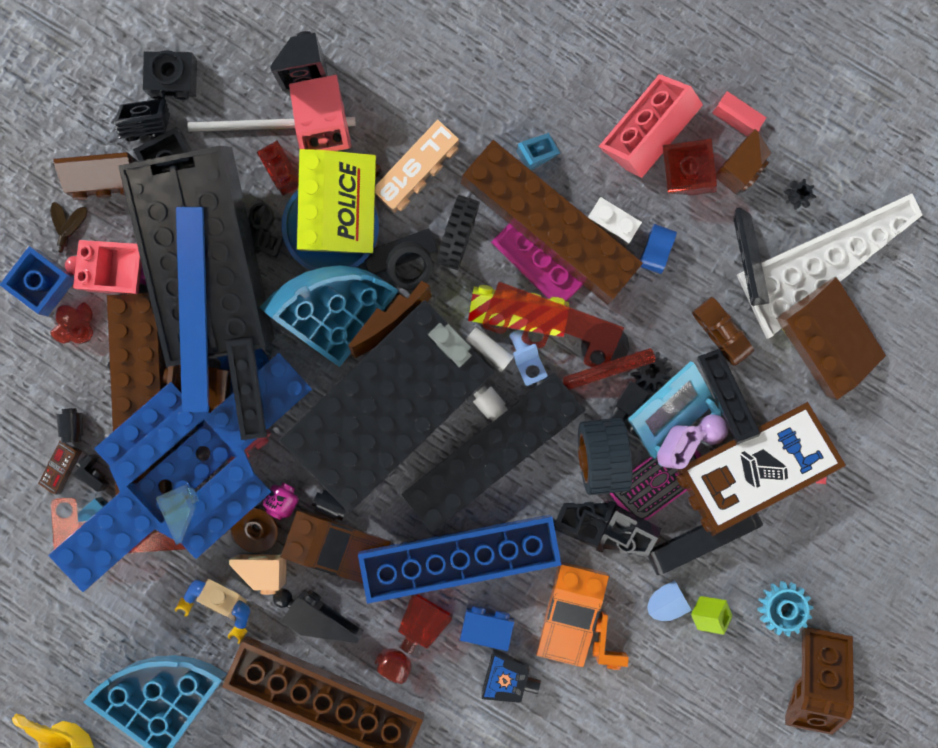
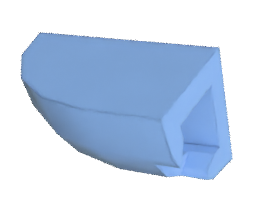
M675 580L655 591L649 599L647 606L649 615L659 621H671L692 611Z

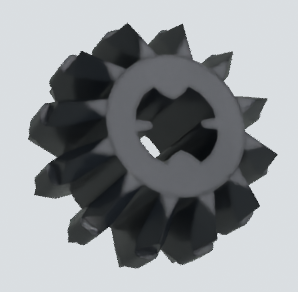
M646 351L645 359L641 355L636 357L640 364H631V367L637 369V372L630 373V376H638L639 379L634 383L639 385L644 382L642 389L645 391L650 384L651 391L656 392L657 384L661 388L665 385L662 379H671V376L665 374V371L672 370V367H664L663 364L668 361L667 357L659 361L660 352H655L652 358L651 352ZM649 365H652V369H656V373L652 375L653 378H650V374L646 375V370L650 367Z

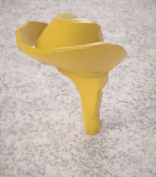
M16 713L12 717L13 724L22 728L26 734L34 738L38 742L39 748H94L89 734L75 723L61 721L49 728L46 725H40L26 719L22 714Z

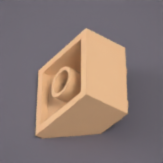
M238 554L229 559V565L253 590H261V594H276V590L279 591L286 584L287 559L281 558V555Z

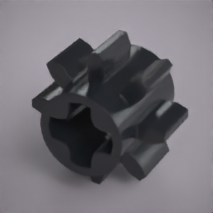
M806 179L801 180L799 184L795 180L790 183L792 189L784 191L788 195L786 204H793L794 210H797L801 204L805 208L809 207L810 202L808 200L816 198V195L812 194V189L815 186L806 184Z

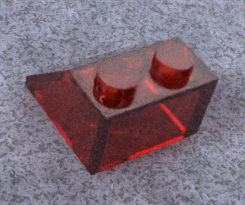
M712 138L663 145L668 194L700 195L717 192Z

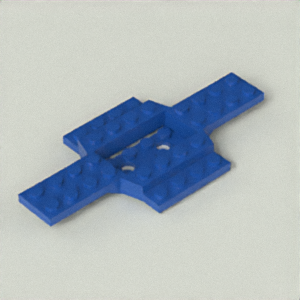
M280 353L258 371L266 429L272 426L312 390ZM170 382L94 448L110 466L120 493L48 555L82 592L86 591L154 529L180 542L197 559L271 493V490L255 474L245 452V449L257 438L241 440L234 393L211 413L182 412V393ZM203 421V426L142 480L138 483H132ZM201 446L208 447L211 452L210 457L204 461L199 460L196 456V451ZM231 456L235 457L166 519V514ZM167 479L172 482L173 489L170 493L164 494L160 492L158 485L161 480Z

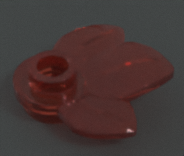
M81 303L76 310L67 305L57 308L55 316L59 325L50 331L51 336L56 341L63 344L71 341L83 344L92 338L93 330L90 322L93 313L87 303Z

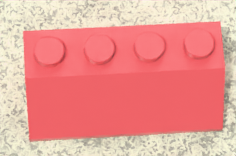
M659 74L599 145V148L626 171L642 178L703 104L691 86Z

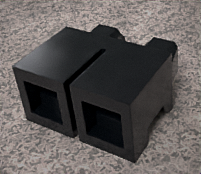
M628 381L622 393L613 404L615 408L609 419L621 418L624 422L627 416L631 417L653 395H648L649 393L632 381ZM663 404L645 421L650 430L654 428L669 408L666 404ZM631 426L628 432L640 439Z

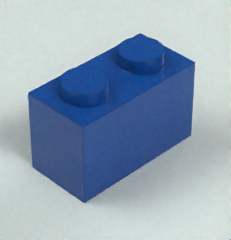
M472 606V609L466 608L460 641L508 651L514 619L510 618L509 613L496 611L495 614L487 613L485 608L479 606Z

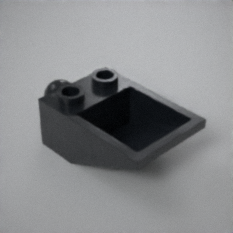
M281 588L279 591L276 590V594H273V602L277 607L289 608L281 622L301 636L357 643L364 631L320 600L321 596L312 590L307 592L304 589L296 600L292 599L291 592L285 588Z

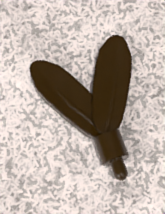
M57 202L51 204V218L59 235L57 241L59 253H62L64 247H67L68 237L84 222L87 216L86 207L76 209L66 220L63 208Z

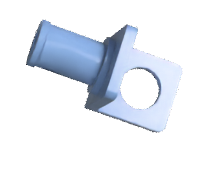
M523 330L513 331L509 337L516 349L513 355L525 385L528 387L547 379L548 375L539 358L536 344L529 345ZM533 365L539 368L540 372L537 377L530 378L526 375V369L529 366Z

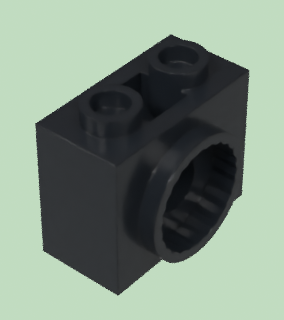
M169 50L160 52L144 51L143 91L150 98L161 99L165 98V96H174L178 100H188L189 97H196L197 58L192 52H172ZM169 68H175L173 75H165Z

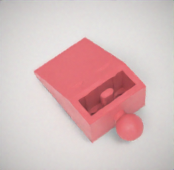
M337 75L289 84L299 148L329 151L351 148L352 144ZM335 133L341 134L342 140L340 142L334 140ZM313 137L318 139L319 144L317 146L311 144Z
M79 240L77 256H71L65 262L66 271L71 275H75L74 289L109 294L139 293L142 263L137 244Z

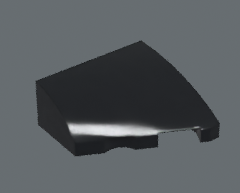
M613 501L608 503L585 502L584 504L563 503L555 520L554 528L558 532L597 548L616 503Z
M618 506L596 550L598 552H603L604 549L618 550V554L635 553L639 556H649L662 528Z

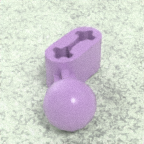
M710 414L702 418L696 427L674 426L658 451V463L666 468H685L701 440L710 445H717L726 439L729 429L726 421L721 416Z

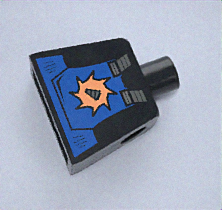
M493 649L481 692V699L520 703L524 691L538 694L541 680L528 677L530 668L527 663L497 649Z

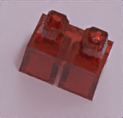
M278 140L256 152L282 196L299 187V176Z

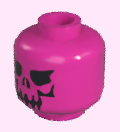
M284 482L281 486L272 485L270 487L271 493L262 502L266 508V513L279 520H282L283 517H290L299 501L298 496L294 494L295 488Z

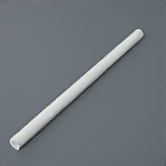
M346 117L348 127L356 126L355 117ZM294 119L188 122L187 126L188 132L295 128Z

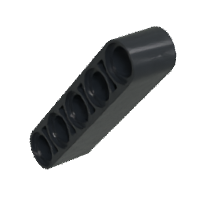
M757 513L712 536L711 532L707 533L703 526L700 525L652 548L647 557L656 575H662L763 526V523Z

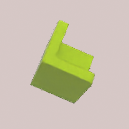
M704 596L699 597L691 613L698 630L722 635L725 634L733 617L727 600Z

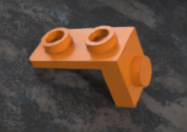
M601 611L600 618L598 617L595 626V632H598V642L593 643V656L596 657L598 664L607 665L606 668L621 670V666L628 667L629 657L626 652L605 650L608 615L606 612Z

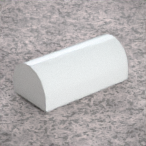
M477 327L474 328L465 340L482 359L499 372H502L514 357Z

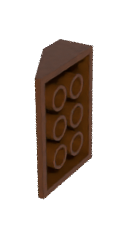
M833 277L776 317L827 397L836 400L840 399L857 387L886 356L837 277Z

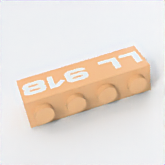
M437 120L375 186V196L393 213L397 210L402 211L410 203L408 198L414 192L418 194L426 186L425 180L430 175L434 177L442 169L443 165L441 163L447 157L451 159L458 152L459 139Z

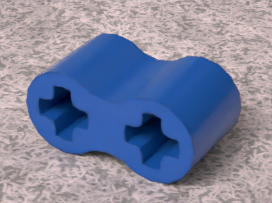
M653 224L640 261L643 262L641 267L662 274L677 232Z

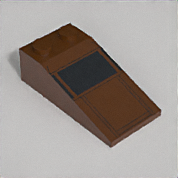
M299 509L296 512L280 557L363 584L358 558L359 551L389 546L391 541L307 510Z

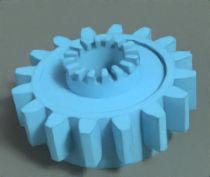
M780 581V587L772 583V590L770 592L765 589L763 590L766 595L765 599H758V601L763 603V607L757 608V611L764 613L760 620L763 623L768 622L766 628L769 630L774 629V633L780 635L782 631L786 636H790L791 631L799 634V629L802 626L808 627L806 624L807 619H812V616L809 615V610H812L813 606L808 604V601L811 599L810 596L803 595L805 590L801 587L796 589V584L792 582L789 583L788 587L784 581ZM789 603L790 608L788 612L782 614V606Z

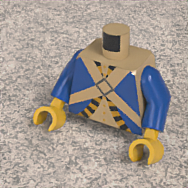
M207 579L205 582L201 580L193 581L184 597L180 598L175 612L178 609H182L186 612L184 616H188L195 601L234 621L235 626L228 634V638L231 639L235 636L239 644L247 634L245 627L250 614V607L246 604L247 600L238 593L210 579Z

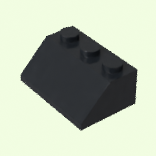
M310 31L299 32L296 36L290 37L270 66L271 72L282 91L290 90L289 84L328 76L324 53L316 33H311Z

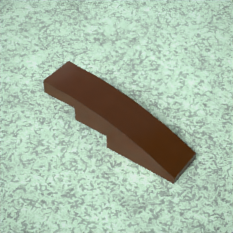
M421 281L408 299L399 294L386 312L377 308L348 345L352 356L357 358L375 348L424 300L428 302L432 297L430 285Z

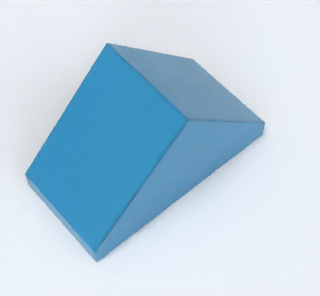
M549 133L522 141L517 147V154L523 164L531 171L560 154Z

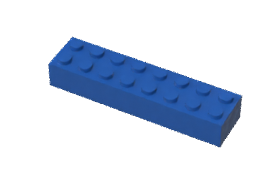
M549 514L359 551L358 553L367 604L562 565L553 517Z

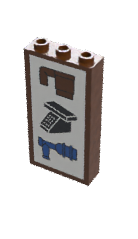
M808 402L759 426L758 429L761 433L759 437L737 445L735 440H732L689 462L685 468L677 470V481L682 489L686 488L690 495L688 498L692 508L695 511L698 510L702 516L701 524L707 533L711 532L712 536L846 466Z

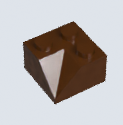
M756 129L743 140L714 175L716 179L734 194L738 193L741 189L745 192L760 177L757 172L761 173L770 163L766 159L771 155V151Z

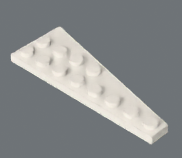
M913 194L907 195L763 262L762 268L769 303L757 306L751 305L766 339L774 336L775 333L782 329L776 317L833 277H837L839 281H842L896 235L920 218L922 213ZM743 271L737 274V277L750 303Z

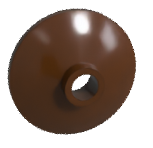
M254 507L231 527V534L234 541L242 549L252 553H262L269 550L275 544L278 538V526L273 516L267 514L261 508ZM254 524L258 525L260 529H256Z

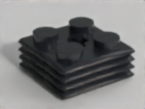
M161 98L121 104L113 123L116 125L117 138L130 142L138 140L140 136L149 135L151 138H156L164 134L170 117L169 108H167L168 104L166 103L167 100Z

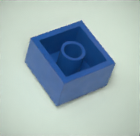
M29 246L2 280L0 286L35 313L48 317L74 284V276L69 274L42 251Z

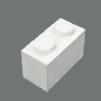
M600 197L588 216L590 220L625 247L630 243L642 223Z

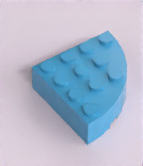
M341 265L322 267L291 279L273 292L260 308L276 322L340 367L351 353L348 346L375 310L378 308L384 311L399 290L374 273L357 267Z
M177 655L155 656L137 661L119 670L96 687L83 703L144 748H174L224 680L227 673L210 663L191 657Z

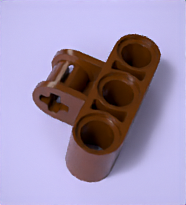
M710 297L692 311L696 321L718 349H721L725 358L733 366L738 365L754 352L753 346L744 336V331L737 327L731 319L732 316L727 314L713 297Z

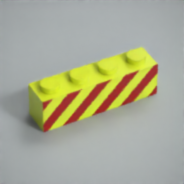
M479 285V287L474 286L468 321L564 337L569 313V302H565L564 299L559 297L546 299L541 298L540 295L535 293L523 295L517 294L512 289L499 291L493 290V287L488 285Z

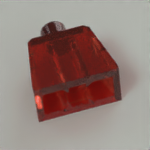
M420 594L411 595L398 632L406 636L399 648L412 655L418 644L428 649L452 621L453 614Z

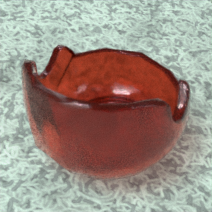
M388 648L380 651L375 660V664L378 662L377 672L395 683H405L412 668L410 659L398 649Z

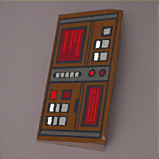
M60 440L38 484L55 495L61 494L82 450L67 443H61Z

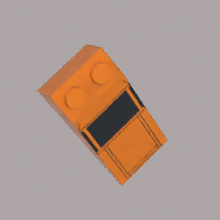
M561 561L562 565L557 567L536 656L584 667L609 576L606 572Z

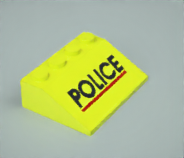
M299 150L297 249L299 251L373 253L376 155L329 150Z

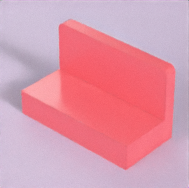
M728 91L712 112L745 136H748L754 129L759 132L760 127L767 118Z

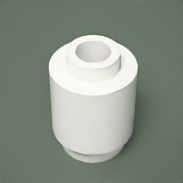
M483 386L474 394L476 400L473 403L487 419L490 418L494 421L508 410L505 407L506 403L492 387L487 389Z

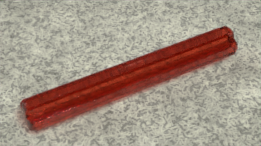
M649 348L565 376L563 384L568 390L653 363L656 361V356L653 349Z

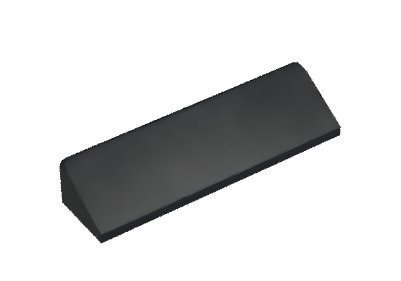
M738 207L734 212L733 221L750 303L752 306L768 304L769 296L752 216L747 211Z

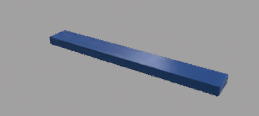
M176 207L182 412H208L209 379L204 207Z

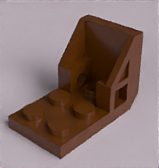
M807 627L802 630V676L795 682L785 715V725L833 735L851 719L854 708L853 636Z

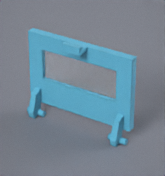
M690 361L629 417L628 421L650 456L655 459L668 433L674 426H691L708 409L711 410V414L718 416L722 414L720 408L714 404L716 401L696 365Z

